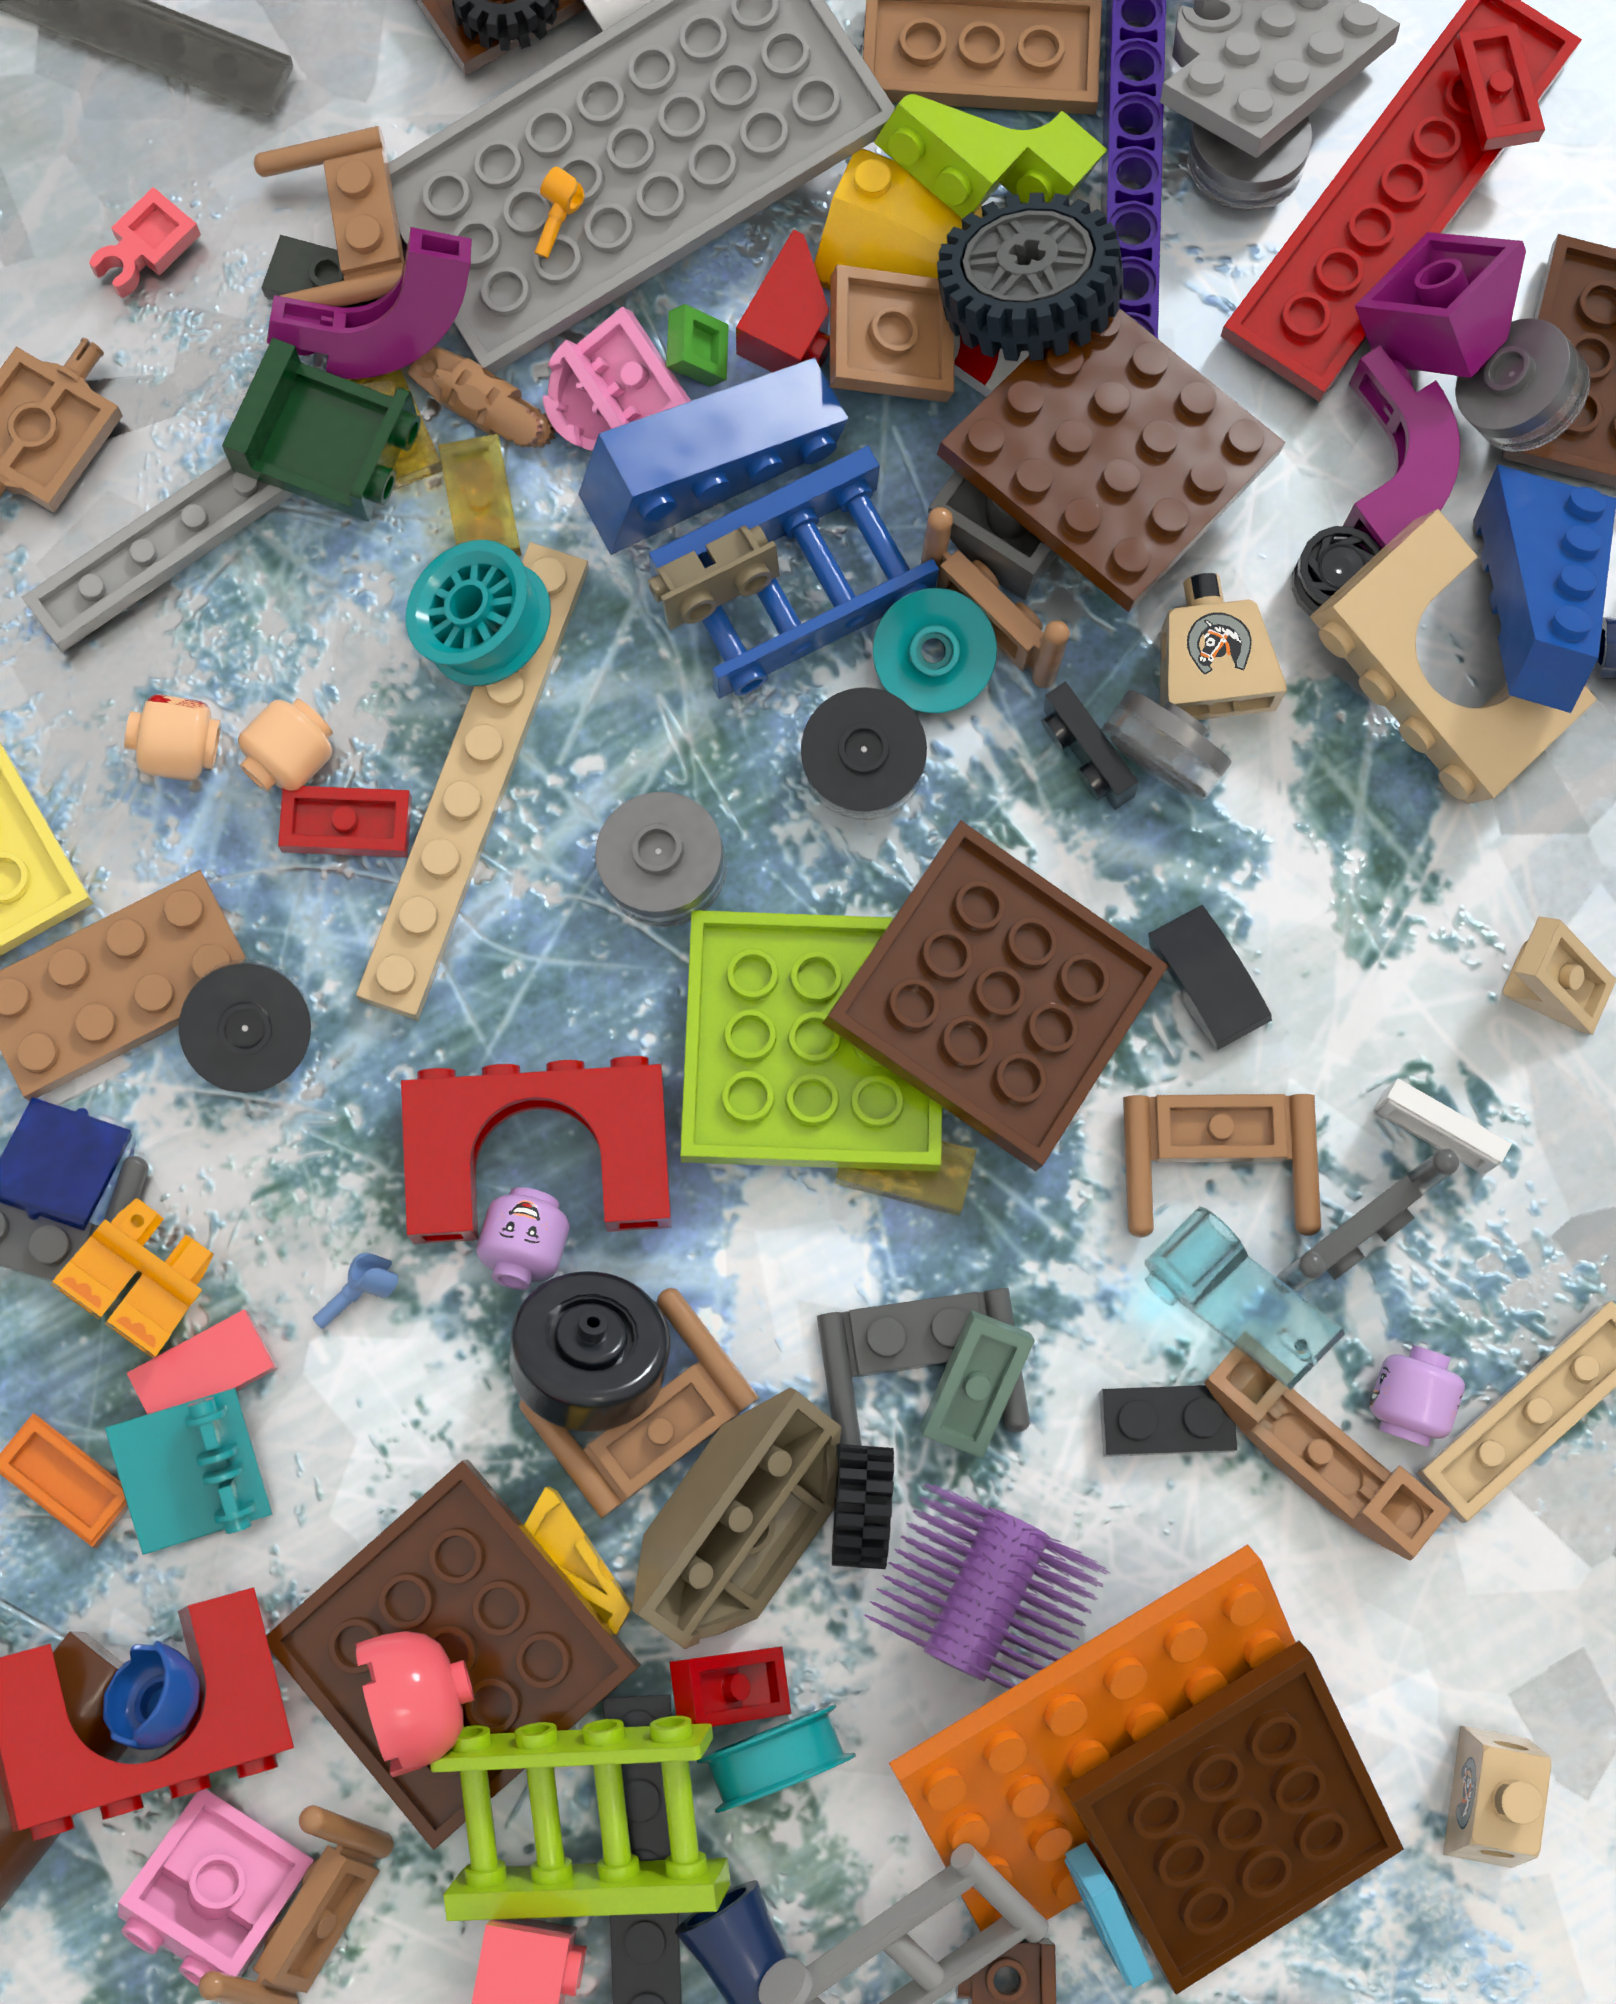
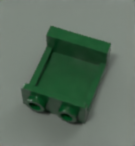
M272 337L223 441L222 447L233 471L369 522L377 503L384 505L388 501L396 480V470L393 467L401 450L409 451L412 448L419 432L421 418L416 413L411 391L398 387L394 397L304 364L300 361L296 346Z

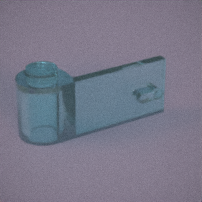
M1199 1206L1144 1261L1146 1268L1150 1272L1144 1280L1158 1298L1171 1307L1179 1301L1290 1390L1345 1335L1341 1326L1250 1258L1236 1234L1219 1217L1202 1206Z

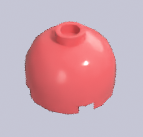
M409 1631L384 1634L356 1643L358 1666L367 1664L372 1681L362 1686L366 1705L384 1762L391 1760L390 1775L392 1778L421 1769L439 1760L455 1745L464 1727L462 1704L475 1700L464 1660L451 1664L439 1642L426 1634Z

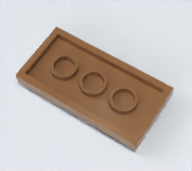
M866 0L863 60L892 103H899L905 96L916 94L946 106L1058 113L1063 111L1065 113L1096 115L1099 94L1102 0Z
M201 870L0 970V1051L25 1099L30 1102L179 1026V1018L184 1001L193 986L203 976L226 964L249 962Z

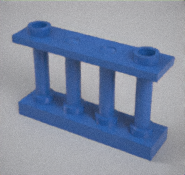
M868 445L649 552L651 577L656 576V568L666 565L692 551L696 552L704 568H707L714 563L706 551V544L737 530L743 525H746L748 529L759 525L768 543L785 535L789 539H796L834 607L801 624L777 579H772L765 589L756 594L779 635L748 651L741 642L721 605L716 607L715 611L709 617L702 620L724 660V663L712 668L713 690L718 699L732 692L736 696L753 692L768 680V674L882 618L895 602L907 594L922 589L936 588L939 568L934 559L910 570L870 500L873 492L877 490L880 465ZM839 508L842 512L849 511L888 581L858 596L854 594L816 527L819 523V518Z

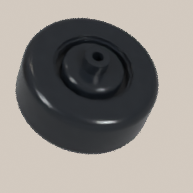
M582 1271L567 1273L548 1280L537 1287L519 1307L511 1330L508 1360L510 1376L517 1393L524 1403L534 1413L554 1425L583 1432H596L617 1428L639 1417L658 1396L665 1379L670 1352L669 1329L666 1319L656 1302L634 1283L616 1275L603 1272Z

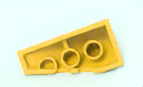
M862 148L852 154L832 198L814 262L821 287L830 290V276L837 264L938 279L937 261H939V250L942 244H947V234L953 227L962 229V218L896 161ZM981 207L974 213L982 218Z

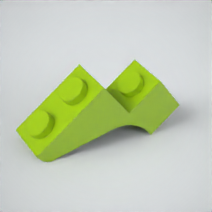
M916 94L905 96L897 104L874 141L880 149L962 219L971 212L974 214L1000 185L1013 195L1018 194L1019 200L1022 203H1029L1030 193L1043 192L1045 202L1047 203L1051 202L1055 193L1068 195V199H1070L1108 150L1063 111L1052 121L1041 127L1030 130H1016Z

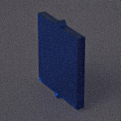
M32 1097L0 1157V1203L27 1211V1215L31 1220H36L41 1216L85 1231L132 1138L131 1130L91 1117L85 1108L73 1111Z

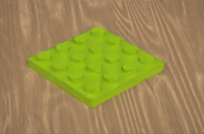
M691 911L681 1163L940 1172L942 1106L822 1024L894 917Z

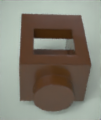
M1042 1938L1034 1943L1026 1939L1022 1940L955 1987L956 1998L968 1999V2004H1056L1055 1944L1049 1938ZM1005 1966L1015 1968L1019 1975L1016 1988L1010 1992H1000L994 1986L995 1973Z

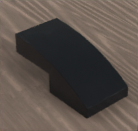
M1203 905L1148 933L1151 950L1159 959L1169 965L1166 970L1183 992L1184 1006L1217 1050L1272 1021L1271 1012L1254 981L1223 932Z

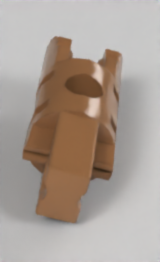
M435 345L429 352L411 363L407 373L409 377L441 405L458 416L465 418L490 436L496 437L500 435L510 442L514 441L515 445L537 448V446L544 447L545 444H551L550 441L555 439L554 434L557 431L551 425L546 413L542 414L539 408L524 400L518 388L496 377L470 358L462 357Z

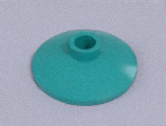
M922 589L902 597L883 615L874 635L873 662L880 682L887 692L899 697L911 709L920 712L944 713L968 704L986 687L996 664V637L987 615L970 598L949 589ZM931 638L938 639L944 646L943 657L935 663L927 662L921 652L924 642Z

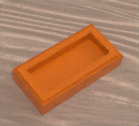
M35 1413L29 1417L0 1453V1475L93 1548H98L129 1509L120 1479Z

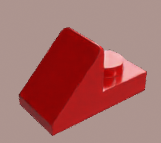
M782 1646L669 1662L676 1716L689 1717L692 1724L709 1723L714 1727L791 1714Z

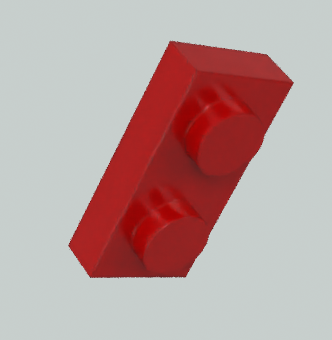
M1512 23L1459 32L1453 47L1481 151L1539 142L1545 131V126L1517 24Z
M301 786L293 791L283 788L278 847L282 853L408 858L412 804L410 791Z

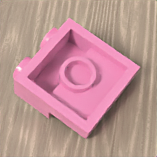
M207 1789L198 1791L118 1902V1917L126 1922L121 1932L131 1943L147 1953L155 1954L162 1945L184 1961L178 1969L186 1979L196 1986L199 1985L201 1977L209 1971H218L242 1977L265 1943L273 1925L302 1884L304 1874L314 1862V1859Z

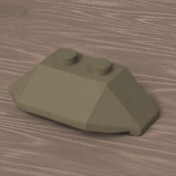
M791 1387L721 1425L643 1534L632 1611L683 1649L698 1644L700 1639L722 1634L757 1619L834 1510L838 1471L836 1444L840 1443L841 1426Z

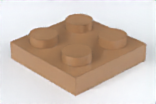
M837 264L830 276L829 387L947 403L954 393V333L950 329L949 322L946 321L938 279Z

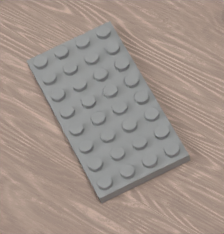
M653 0L389 162L399 231L407 246L410 227L472 239L471 265L463 303L454 323L478 363L492 374H495L874 142L895 107L825 0ZM557 166L572 175L582 185L585 198L577 211L570 215L567 214L565 221L562 222L549 258L545 259L536 255L534 251L553 204L541 196L540 187L547 173Z

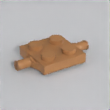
M82 338L64 366L41 361L16 346L0 368V498L5 491L24 495L55 513L123 417L118 405L92 391L85 382L86 377L104 355L103 350L95 343H90L88 339Z

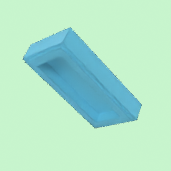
M1085 1842L1065 1853V1864L1100 1941L1126 1985H1131L1135 1989L1153 1979L1154 1976L1115 1888L1087 1843Z

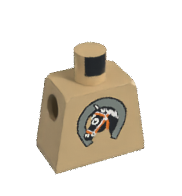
M1216 573L1197 574L1184 580L1183 586L1187 607L1169 610L1161 628L1160 706L1163 707L1169 701L1197 720L1276 711L1287 692V687L1257 603L1250 599L1224 602L1220 576Z
M1460 1726L1443 1855L1513 1868L1538 1858L1541 1850L1551 1757L1528 1738Z

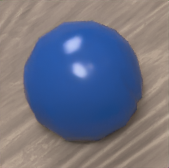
M156 1641L154 1645L135 1644L130 1649L131 1660L126 1661L116 1671L103 1695V1721L111 1734V1740L138 1750L157 1749L166 1746L186 1732L198 1709L200 1682L193 1664L178 1650L159 1641Z

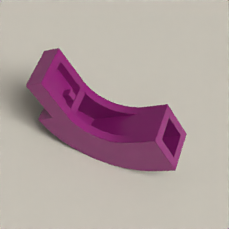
M410 227L406 258L401 276L386 295L367 305L351 308L335 307L274 295L267 343L270 344L273 337L296 346L298 355L301 356L312 355L315 352L328 354L326 372L344 379L376 377L391 373L413 363L429 352L443 338L458 315L468 282L472 239Z
M1380 345L1360 358L1349 385L1389 437L1395 454V475L1387 483L1354 503L1343 526L1353 527L1367 533L1382 550L1413 520L1436 509L1442 510L1451 494L1458 473L1460 436L1452 406L1437 380L1416 392L1413 388L1411 376L1404 365L1397 360H1391ZM1358 544V545H1360L1366 552H1368L1369 554H1371L1362 544Z

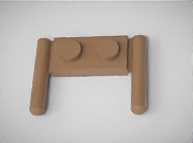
M380 126L258 153L255 156L254 168L261 177H270L324 164L340 269L344 281L280 296L343 307L379 299L386 295L397 283L403 271L405 261L389 165L384 151L385 141Z
M944 507L934 508L929 513L921 564L934 559L939 568L936 588L956 591L974 601L984 611L992 624L997 648L1022 672L1029 666L1033 670L1032 681L1036 686L1040 688L1051 687L1056 681L1069 639L1070 631L1068 626L1062 621H1052L1047 624L1043 633L1041 631L1043 626L1037 615L1024 603L1017 602L1014 604L998 589L999 582L996 576L984 563L976 559L971 562L959 550L952 555L947 552L953 516Z
M1214 1094L1156 1095V1097L1131 1095L1123 1097L1128 1231L1131 1235L1139 1238L1147 1237L1154 1230L1151 1161H1156V1163L1283 1162L1285 1160H1292L1295 1228L1299 1234L1304 1236L1315 1235L1321 1230L1315 1095Z
M675 1288L663 1290L658 1295L656 1304L699 1362L695 1365L693 1364L664 1386L650 1407L639 1417L620 1427L606 1430L589 1443L586 1448L582 1449L568 1429L554 1425L541 1418L522 1399L519 1403L521 1412L601 1519L609 1515L623 1502L630 1499L715 1434L721 1425L734 1419V1417L759 1399V1396L681 1293Z
M311 1805L306 1807L299 1816L301 1830L312 1836L335 1843L337 1847L327 1845L321 1857L309 1866L302 1879V1888L286 1915L269 1932L265 1940L264 1951L253 1968L259 1974L258 1979L252 1981L218 1971H209L199 1981L198 1989L200 1995L206 2000L221 2004H298L296 1993L298 1991L304 1993L309 1991L380 1872L378 1868L373 1866L376 1859H384L391 1853L394 1845L392 1836L388 1832L319 1806Z

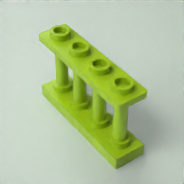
M668 1716L652 1721L650 1726L624 1727L623 1721L617 1719L593 1721L584 1725L580 1730L557 1731L556 1725L549 1722L527 1724L516 1729L515 1733L490 1734L489 1727L480 1725L463 1727L455 1745L439 1760L430 1764L431 1772L460 1771L470 1864L461 1870L443 1894L446 1921L717 1912L731 1885L728 1858H706V1854L698 1849L689 1761L701 1759L712 1742V1724H692L689 1717ZM661 1762L671 1855L665 1860L639 1861L638 1856L631 1854L621 1764ZM593 1765L604 1858L600 1859L598 1863L572 1864V1860L564 1856L554 1767ZM526 1768L537 1861L528 1866H506L505 1862L498 1859L488 1770Z

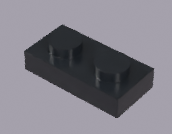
M1065 681L1047 693L1044 703V712L1047 716L1041 720L1043 727L1061 751L1070 747L1083 766L1077 769V772L1090 794L1097 801L1105 796L1114 810L1136 796L1138 780Z
M1206 1385L1115 1388L1099 1391L1103 1457L1237 1451L1236 1425L1215 1400Z

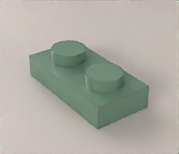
M971 1310L919 1428L922 1436L983 1458L1035 1342L1032 1334Z

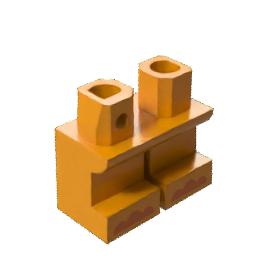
M136 1198L120 1211L111 1223L104 1219L85 1244L55 1277L51 1286L99 1320L132 1276L138 1274L139 1279L104 1324L146 1355L154 1358L169 1339L189 1307L201 1293L202 1289L197 1284L203 1278L214 1254L193 1238L185 1235L165 1262L143 1246L164 1218Z

